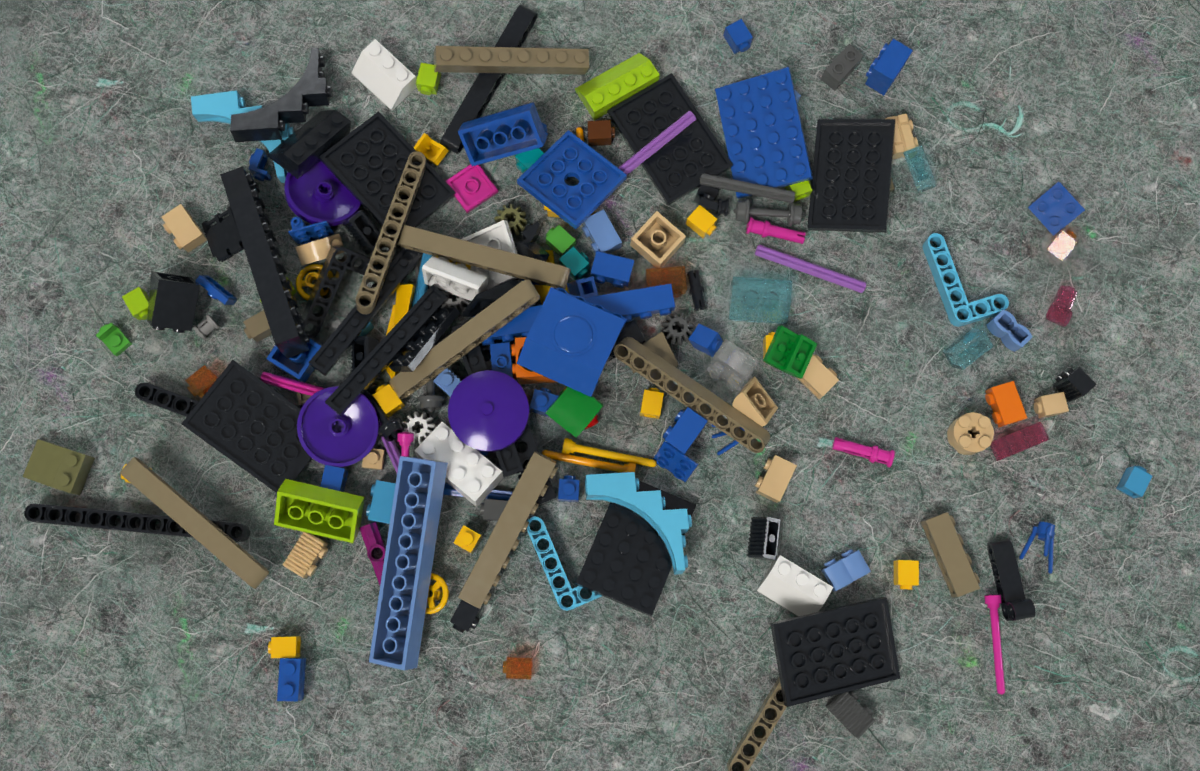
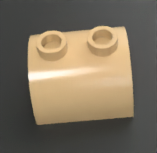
M756 377L751 378L732 404L735 409L762 427L769 422L778 409Z

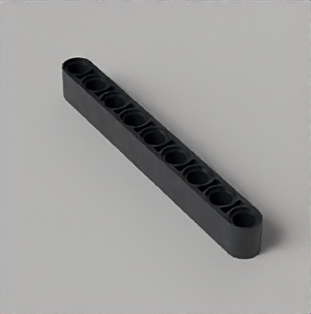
M519 5L495 47L521 48L536 22L538 13L523 5ZM506 73L478 74L446 129L440 142L441 145L456 154L461 152L464 146L458 134L460 126L464 122L482 116Z

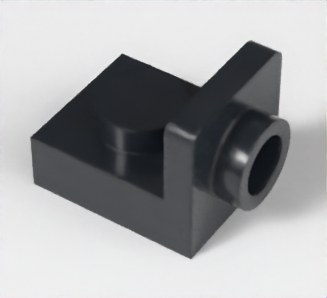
M700 184L694 201L698 205L716 211L719 203L715 199L719 190Z

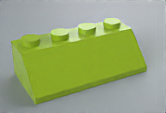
M638 53L575 88V91L595 121L607 114L610 108L657 82L660 75L650 59Z

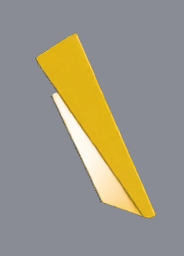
M413 284L400 285L396 289V302L392 308L386 335L411 309L415 293V286ZM388 366L385 368L391 379L399 373L393 372Z

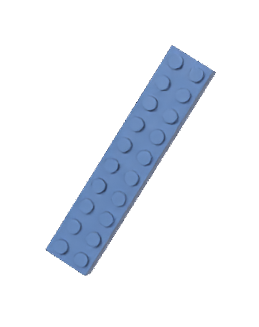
M400 456L370 650V663L404 671L417 668L447 462Z

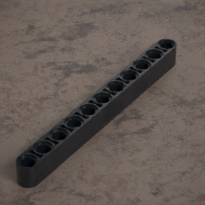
M35 503L28 505L24 511L25 518L36 523L194 538L182 527L180 531L176 532L175 525L177 523L169 516ZM37 509L40 510V515L38 518L35 517V512L37 511ZM57 511H60V518L56 520L55 514ZM77 513H80V520L76 522L75 516ZM100 514L101 520L96 524L95 518ZM120 516L121 523L116 526L115 519ZM140 518L141 525L136 528L135 521ZM160 520L161 527L156 530L155 523ZM211 520L216 526L220 525L222 531L235 542H244L250 536V530L246 525ZM240 527L242 535L236 538L235 530Z

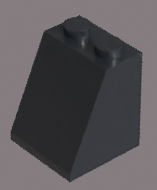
M151 271L147 322L150 326H153L152 328L156 330L170 328L178 333H185V330L192 331L200 285L192 277Z

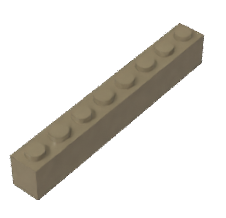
M435 46L434 72L585 75L590 68L589 49Z
M534 451L458 596L459 599L479 609L482 604L487 605L492 595L489 593V590L492 586H497L501 578L498 575L501 568L505 569L511 559L507 557L510 550L515 551L520 542L517 539L520 531L524 533L527 529L529 522L526 520L529 514L534 515L539 505L536 503L539 495L544 496L548 488L545 485L548 478L553 479L558 469L555 467L556 461Z

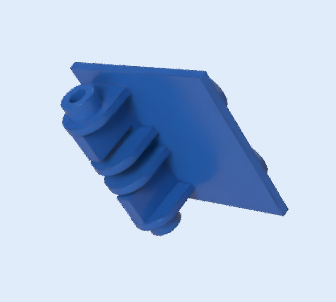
M1057 182L1028 207L1053 236L1085 211L1060 182Z
M300 217L291 219L292 230L288 231L293 240L300 245L335 234L327 221L306 226Z
M664 441L653 458L660 467L667 469L677 479L684 482L688 480L698 465L666 441Z

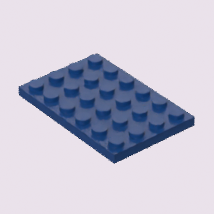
M789 67L715 89L728 156L733 164L731 171L734 180L781 188L813 179ZM736 192L738 199L751 196L750 194Z

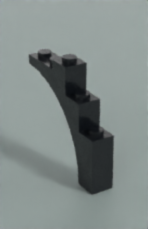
M311 48L305 72L288 93L260 109L231 115L230 131L235 142L282 140V132L285 131L286 123L306 122L309 106L329 105V97H332L331 85L328 86L324 71H322V67H325L324 55L321 56L319 48Z

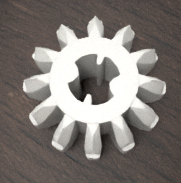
M414 412L415 418L408 415L409 423L403 421L402 424L408 427L404 428V432L414 433L412 445H415L417 440L420 445L423 439H426L431 434V429L436 428V425L430 424L433 418H426L427 414L425 412L420 417L418 412ZM419 424L423 427L420 429V433L414 430L417 429Z

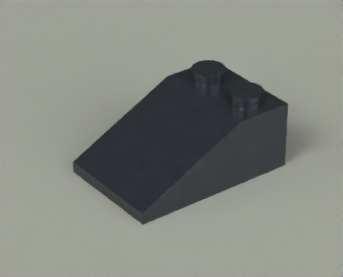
M510 280L477 294L463 311V317L476 316L522 282V280Z

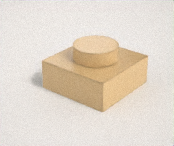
M373 448L363 458L362 468L383 470L385 450Z

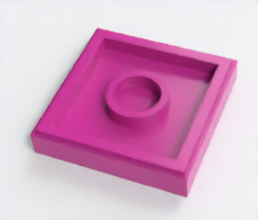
M470 164L445 181L456 192L455 198L466 213H469L498 193V189L480 165L472 166Z

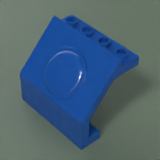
M551 287L526 337L517 364L592 397L605 364L627 319L623 318L619 313L605 310L601 305L589 303L581 296L571 295L563 288Z

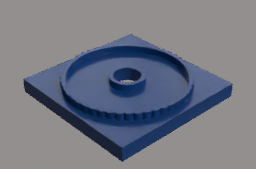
M568 130L517 179V184L570 226L577 229L626 180L627 174ZM569 177H575L579 183L575 186H569L565 183V180Z

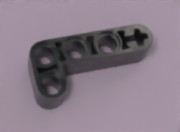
M1010 539L988 542V555L998 595H1001L1002 603L1000 605L1005 620L1016 621L1035 617L1036 611L1033 601L1025 598L1012 542Z

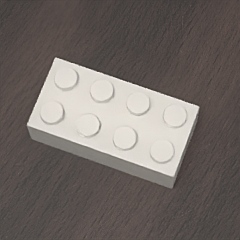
M443 422L415 450L417 458L447 462L445 481L476 507L482 503L504 478L503 472L480 452L464 444L455 435L453 430Z

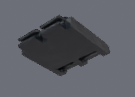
M230 206L223 213H217L210 221L202 223L211 253L219 262L232 257L233 253L237 254L244 250Z

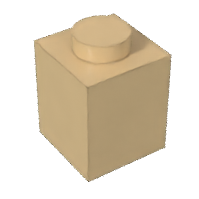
M1064 392L1040 396L1034 399V411L1038 414L1039 418L1060 415L1069 411Z

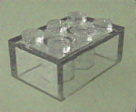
M725 339L713 356L707 371H709L708 374L712 378L724 381L726 383L725 386L730 390H737L739 392L760 361Z

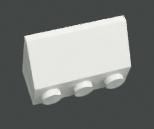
M376 39L361 52L352 71V75L391 111L417 88L416 76Z
M432 256L422 267L424 283L426 285H434L442 291L472 301L477 294L486 291L488 286V276L478 270L474 272L462 264L450 263L444 257L437 258Z
M778 555L777 560L773 561L757 591L795 615L803 616L818 612L824 605L833 587L783 556Z

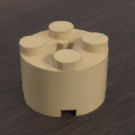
M975 412L966 413L955 419L947 431L949 444L958 453L963 455H973L985 450L991 445L994 437L991 420L987 416Z

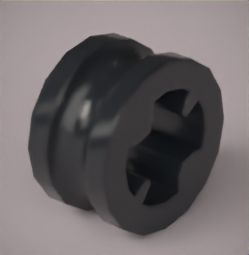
M719 198L717 216H720V214L727 216L729 199L722 201Z

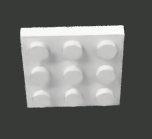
M502 220L461 239L518 254L506 220ZM471 266L470 269L474 272L476 270L481 271L488 276L486 290L517 279L516 277Z

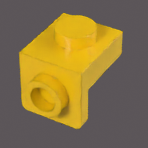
M426 133L421 136L414 146L417 152L424 154L426 160L437 166L449 151L443 145L432 140Z

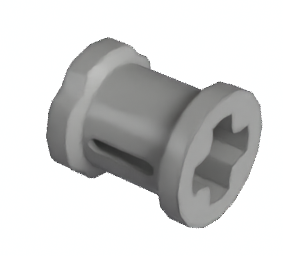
M209 314L206 315V319L200 324L193 326V329L203 340L214 329L220 328Z

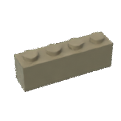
M946 512L921 521L952 598L980 589L979 577L971 568V558L963 549V539L954 528L956 526L954 518Z

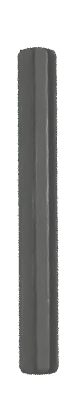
M705 173L700 178L701 185L793 203L795 199V192Z

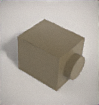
M264 310L243 321L246 326L244 332L249 339L253 338L256 342H259L272 335Z

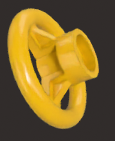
M308 265L299 272L296 278V288L300 296L305 300H309L310 295L302 287L314 288L315 284H312V281L318 279L323 265ZM312 270H318L317 273H316V272H310V273H308L309 271H312ZM331 271L328 272L329 278L334 277ZM322 288L320 290V295H326L329 289L327 288V290L324 291Z
M431 573V579L436 580V582L429 586L427 599L429 608H426L425 614L439 612L446 605L449 596L445 580L435 573ZM441 599L440 603L436 606L435 601Z

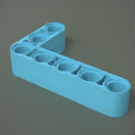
M933 233L925 240L922 246L952 325L956 327L964 326L993 317L1000 311L1007 309L1009 301L1003 294H996L968 303L944 237L941 234ZM930 241H934L937 244V248L931 246ZM937 259H941L944 265H939ZM944 276L950 279V284L944 281ZM950 294L957 297V302L951 299ZM994 301L1000 304V309L995 307ZM975 307L981 308L982 314L977 313ZM957 312L963 314L964 320L958 318Z
M536 516L528 519L527 531L559 607L568 611L602 597L592 592L589 599H583L580 596V591L583 587L571 588L543 520ZM533 521L541 523V529L537 532L530 529V524ZM542 539L549 542L548 549L544 551L538 548V542ZM547 559H556L557 566L554 569H548L546 567ZM556 577L564 578L565 585L562 588L554 586L553 581ZM566 595L571 596L573 599V604L570 607H564L561 603L562 598Z

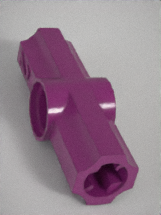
M373 522L359 529L368 551V558L371 560L380 585L386 547L377 522ZM376 548H380L383 551L380 559H376L373 555Z

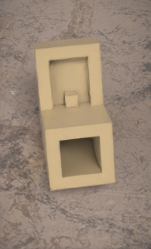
M336 234L295 248L300 263L303 266L326 259L331 247L334 245L343 246L340 234ZM338 251L336 255L344 253V251Z

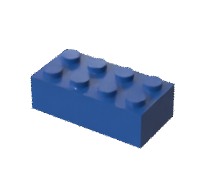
M534 102L464 122L458 130L472 166L541 148L547 140Z

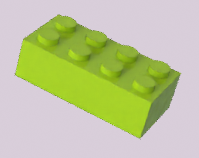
M285 479L277 491L274 525L354 543L361 527L365 497Z

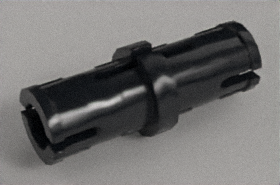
M695 270V273L689 271L687 272L690 284L689 294L692 295L694 311H699V308L704 310L706 309L703 296L704 287L701 285L699 270Z

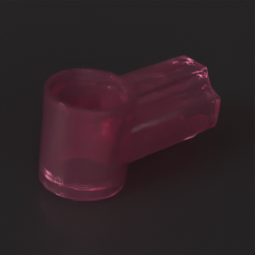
M1063 285L1059 288L1055 301L1046 314V320L1063 327L1067 326L1072 317L1071 308L1077 295L1075 288Z

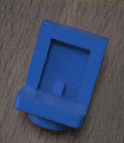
M258 148L250 157L248 170L252 173L253 178L259 181H264V179L271 181V175L264 170L268 156L264 150Z

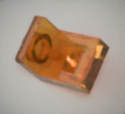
M1062 229L1046 249L1062 261L1078 244V241L1075 239L1077 235L1069 229L1067 231Z

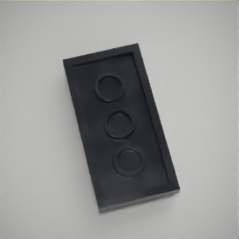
M456 307L440 308L388 367L393 372H413L460 314Z

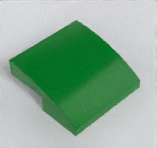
M778 326L763 362L789 375L802 379L818 343L802 334L797 335L784 326Z
M566 386L559 394V397L546 410L545 414L577 438L597 415L603 404L594 396H587Z

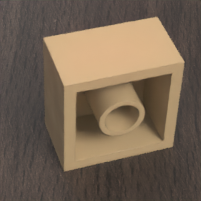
M656 211L631 238L630 246L660 270L684 244L686 235Z

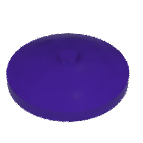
M321 161L316 163L299 179L289 172L287 173L284 186L287 204L295 215L310 224L327 221L330 226L340 225L354 213L358 212L361 207V203Z
M493 370L476 372L463 379L454 389L448 405L449 423L455 435L467 446L484 452L502 450L515 443L525 431L530 413L528 398L521 385L509 375Z
M339 386L328 387L313 394L301 408L297 420L299 441L306 453L315 461L334 467L349 466L366 457L375 446L379 435V418L375 407L363 394L342 416L338 415L325 404V401Z

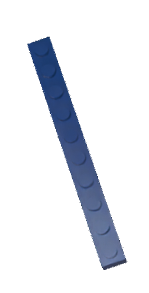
M671 284L584 298L589 303L603 306L605 310L621 314L623 318L627 319L626 322L631 321L633 317L640 316V319L652 317V314L660 313V316L669 315L672 313L671 311L675 310ZM542 305L529 307L484 340L482 344L490 345L494 344L495 340L502 339V342L513 341L514 337H527Z

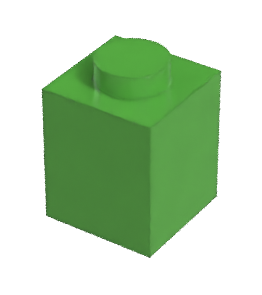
M560 225L556 228L552 227L546 234V244L560 257L573 246H576V239Z

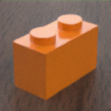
M1014 381L991 387L985 391L986 402L992 408V418L995 424L998 425V428L1027 419Z

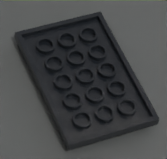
M672 73L607 111L634 155L688 111L695 115L696 120L641 163L667 205L699 188L700 178L703 173L719 176L733 166Z
M378 111L320 155L319 158L383 226L408 157L411 153L416 152V150ZM413 162V163H412L413 165H416V166L421 165L420 162ZM427 162L423 178L405 224L415 228L450 201L456 194ZM409 178V179H407L406 181L409 182V183H412V182H414L415 180L412 179V178ZM406 195L400 196L402 200H407L409 198ZM396 212L393 215L395 217H401L403 214L400 212ZM392 229L387 231L391 235L396 233V231Z
M895 119L817 120L808 230L887 233Z
M234 360L230 362L182 422L184 427L276 493L285 479L295 480L311 459L302 447L297 433V420L301 409Z
M639 481V490H636V492L660 489ZM661 490V496L665 497V509L663 510L687 509L688 515L692 517L696 504ZM610 502L576 585L652 617L672 567L671 557L657 531L644 518L624 506Z
M886 597L770 623L783 701L787 707L901 679Z

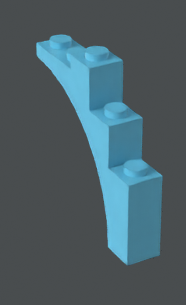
M237 90L191 96L192 115L198 122L215 121L231 124V115L247 113L262 108V105L246 107L244 97H241ZM286 123L285 131L282 132V140H266L261 142L270 153L294 133V128ZM274 162L277 178L281 183H285L288 171Z
M635 472L586 475V500H603L616 503L644 518L657 531L665 543L671 557L674 575L683 574L685 568H688L687 555L683 553V548L686 547L685 535L682 534L687 533L689 527L692 526L691 515H688L687 509L663 510L665 509V497L661 496V490L636 492V490H639V479L635 478Z

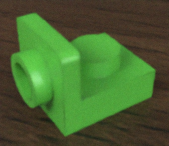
M113 323L102 326L96 334V337L102 340L115 356H119L132 345V342Z

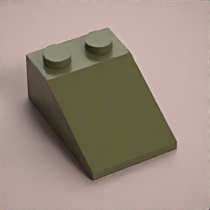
M38 439L23 477L80 496L95 458Z

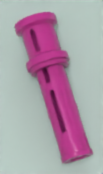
M749 217L746 227V234H759L763 238L771 236L800 244L804 243V236L806 235V232L771 225L767 220L763 222L754 220L753 217Z
M835 437L832 446L833 450L866 458L870 463L878 462L885 464L889 468L893 463L895 455L894 450L879 449L876 445L869 447Z

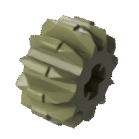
M511 204L510 208L503 205L504 211L497 210L499 216L494 217V220L498 223L502 220L507 221V219L512 220L514 218V222L510 221L508 225L511 234L514 232L518 236V230L523 231L525 228L523 225L527 224V219H525L526 212H521L520 206L514 209V204Z

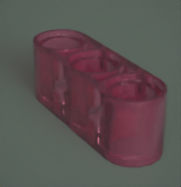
M1038 422L992 441L990 448L996 461H999L1050 439L1042 422Z

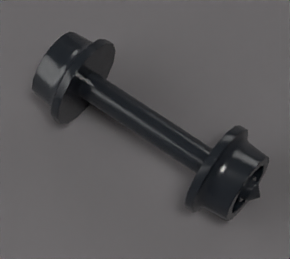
M372 383L362 394L371 401L376 409L378 418L383 423L378 429L379 436L384 437L390 442L397 439V433L404 432V428L401 425L402 420L399 417L388 418L373 397L378 386Z

